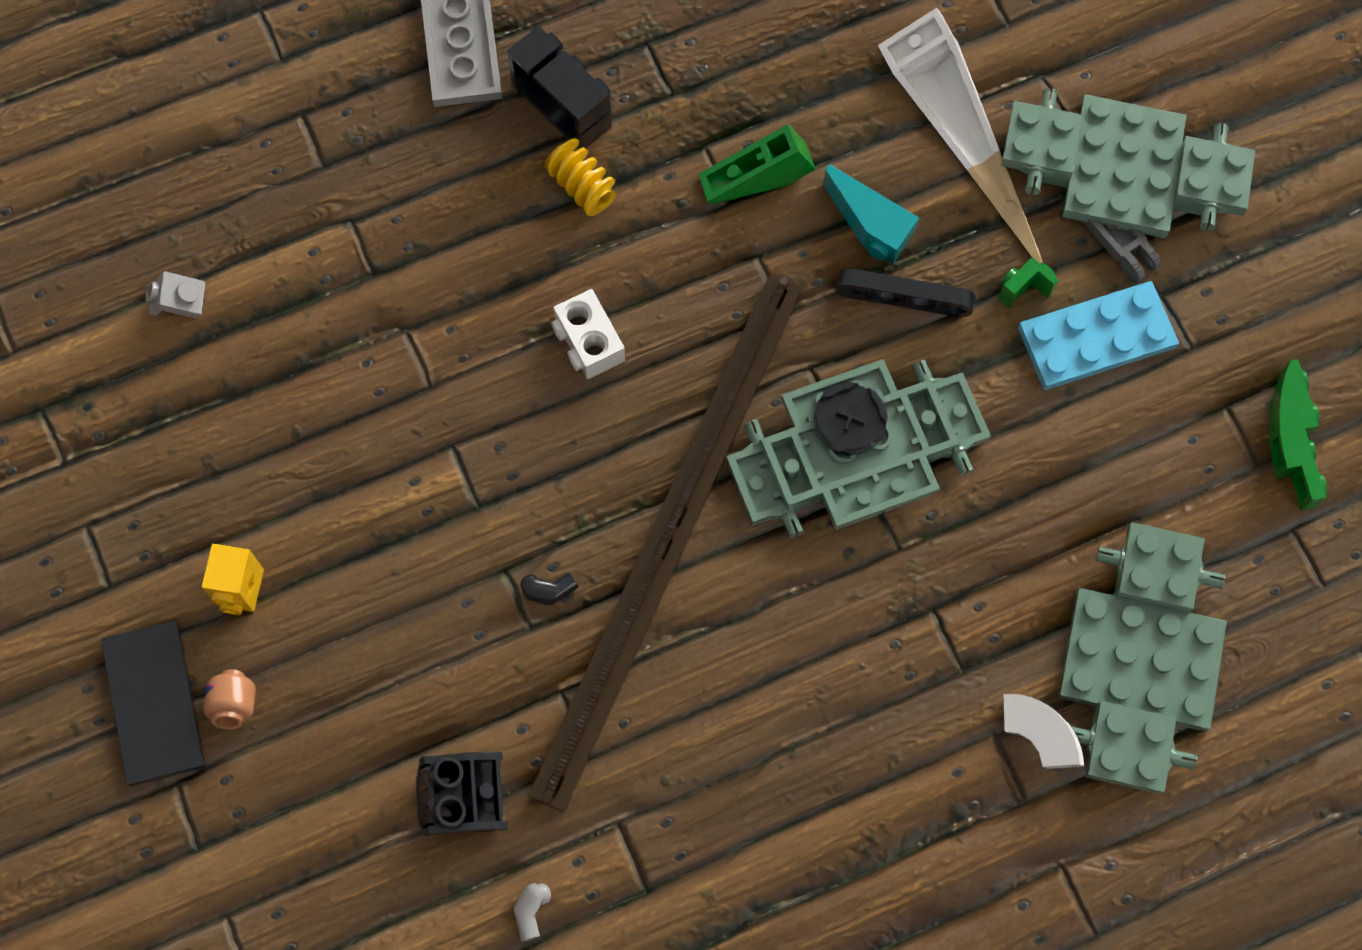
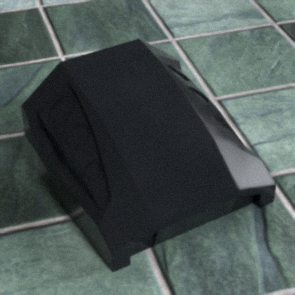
M465 752L423 756L419 759L416 776L418 821L424 836L449 833L494 832L508 829L507 821H504L500 777V761L503 760L502 752Z

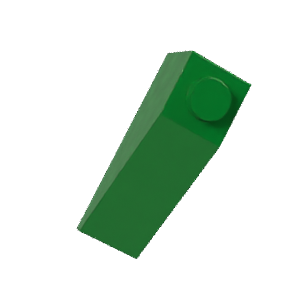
M787 124L698 175L707 202L715 204L785 187L816 169L806 142Z

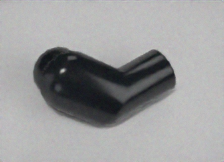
M569 572L554 582H549L537 578L536 575L529 574L520 583L523 595L527 599L544 605H552L578 588L576 581Z

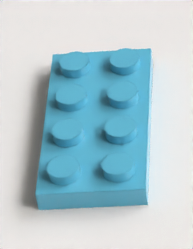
M1152 281L1020 322L1018 326L1044 391L1176 349L1179 345V341Z

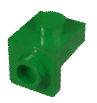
M1032 257L1019 270L1012 268L1000 282L1003 288L998 299L1009 308L1031 285L1048 298L1054 292L1058 279L1048 265L1039 263Z

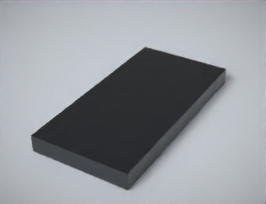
M174 620L102 638L127 785L132 787L206 768L179 623Z

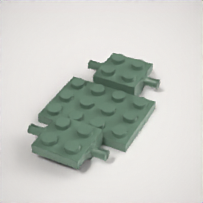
M1050 88L1043 90L1041 105L1018 101L1013 103L1001 166L1018 169L1028 175L1025 192L1028 194L1032 191L1033 183L1032 195L1040 193L1041 182L1066 187L1062 213L1064 218L1083 222L1092 219L1099 221L1103 226L1105 223L1117 225V229L1127 231L1134 229L1146 235L1166 239L1170 232L1173 210L1201 215L1200 229L1204 231L1207 226V231H1213L1215 229L1216 214L1230 213L1244 216L1248 209L1255 150L1226 143L1229 129L1226 124L1223 125L1222 129V123L1214 125L1212 140L1186 136L1183 141L1187 116L1185 114L1084 94L1080 114L1055 108L1058 92L1053 89L1049 99Z
M882 359L782 394L781 400L793 428L765 438L759 421L757 419L752 420V424L749 421L744 424V428L747 431L751 444L742 451L726 456L727 465L752 526L771 519H783L789 538L795 537L796 534L799 536L804 533V530L796 513L804 507L821 502L822 498L834 528L838 530L938 494L940 488L929 462L940 458H953L959 476L972 473L974 468H972L966 451L971 447L988 442L991 435L963 372L948 378H933L926 360H921L920 364L918 361L912 365L919 383L897 391L885 361ZM846 382L859 383V386H864L867 389L869 387L877 392L885 403L888 415L885 433L879 443L866 453L852 456L836 453L826 447L816 435L813 423L815 407L822 394L834 385Z
M1131 522L1127 528L1125 544L1120 551L1099 546L1096 553V562L1099 561L1117 566L1114 595L1079 588L1076 591L1058 698L1095 706L1090 730L1072 727L1079 743L1087 745L1088 764L1085 776L1087 778L1163 794L1166 788L1168 771L1172 765L1195 770L1197 754L1175 750L1173 740L1175 725L1205 732L1211 729L1227 624L1226 620L1190 613L1194 609L1196 591L1200 584L1222 589L1224 585V573L1203 570L1202 553L1205 538Z

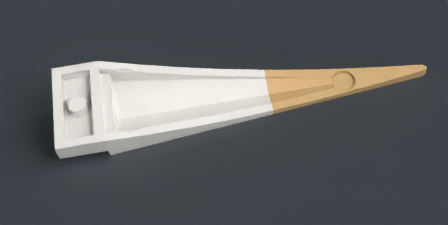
M935 8L879 44L878 47L894 76L964 165L1030 255L1036 261L1042 263L1043 260L1006 167L1001 166V152L959 44L941 12Z

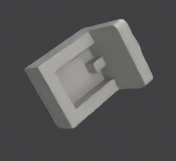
M163 271L154 282L151 281L146 291V302L150 303L149 314L157 316L161 311H167L197 319L202 314L206 281Z

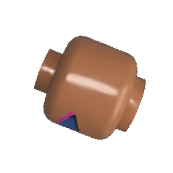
M233 669L224 670L221 674L213 676L206 684L203 705L205 716L218 728L236 729L241 727L243 723H246L253 716L256 694L255 684L251 679L245 677L244 673Z

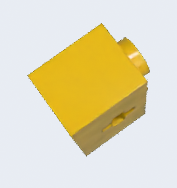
M212 543L202 589L208 594L211 601L220 607L219 610L224 613L242 615L243 610L254 612L264 569L250 549Z

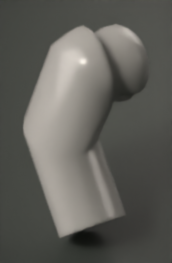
M531 883L526 886L514 906V914L521 942L540 937L535 914L540 906L548 903L551 898L550 888L544 883Z

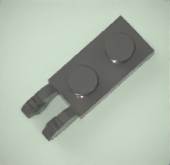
M1088 219L1087 222L1082 221L1117 263L1120 262L1122 270L1132 281L1139 282L1145 277V271L1132 255L1133 252H1137L1138 257L1151 271H1155L1161 266L1160 256H1158V253H1155V250L1147 242L1148 238L1141 231L1117 229V225L1105 223L1103 226L1099 221Z

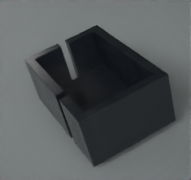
M538 25L507 50L512 86L568 140L572 138L578 139L579 146L577 149L587 148L612 127L610 89L600 78L594 79L587 72L586 66L576 55L571 57L565 50L562 51L563 45L557 36L551 32L547 34Z

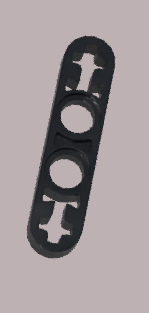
M857 269L840 270L835 288L839 295L847 298L954 317L970 316L973 313L975 294L964 288Z

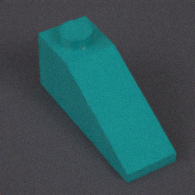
M829 164L825 169L824 188L869 254L880 261L886 260L894 264L914 235L919 217Z

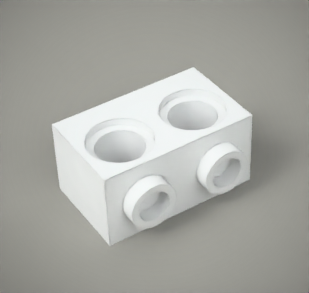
M593 289L553 307L555 320L551 322L553 330L559 341L566 340L571 349L567 351L572 366L576 371L582 369L587 380L625 362V348ZM578 316L587 319L582 325L570 323L572 318ZM591 346H599L603 349V352L598 355H589L585 351Z

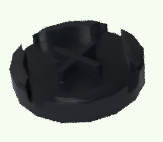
M846 382L836 384L822 394L815 407L813 423L816 435L826 447L836 453L852 456L866 453L879 443L885 433L888 415L885 403L877 392L869 387L867 389L864 386H859V383Z

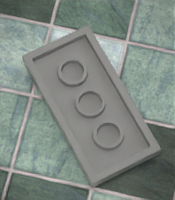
M421 0L434 107L503 99L490 0Z

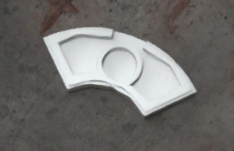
M1003 694L1005 732L1022 735L1031 740L1039 751L1042 767L1054 769L1084 766L1083 753L1078 738L1069 723L1058 712L1032 697L1018 694Z

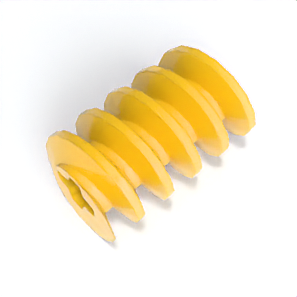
M572 138L559 145L547 157L544 166L547 168L550 176L556 178L557 183L561 187H565L566 193L574 197L575 203L583 207L586 215L595 216L614 201L617 192L615 190L611 191L615 184V179L608 177L602 181L606 174V169L599 167L594 170L597 160L594 157L585 160L588 150L583 147L576 151L579 141L576 138Z

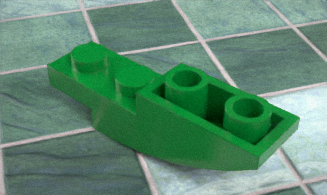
M1298 359L1290 360L1281 371L1274 388L1270 406L1269 443L1276 479L1291 477L1300 509L1304 511L1316 508L1327 498V483L1325 477L1318 472L1315 462V445L1312 440H1308V437L1319 427V410L1316 404L1311 402L1308 393L1309 379L1307 373L1301 370Z

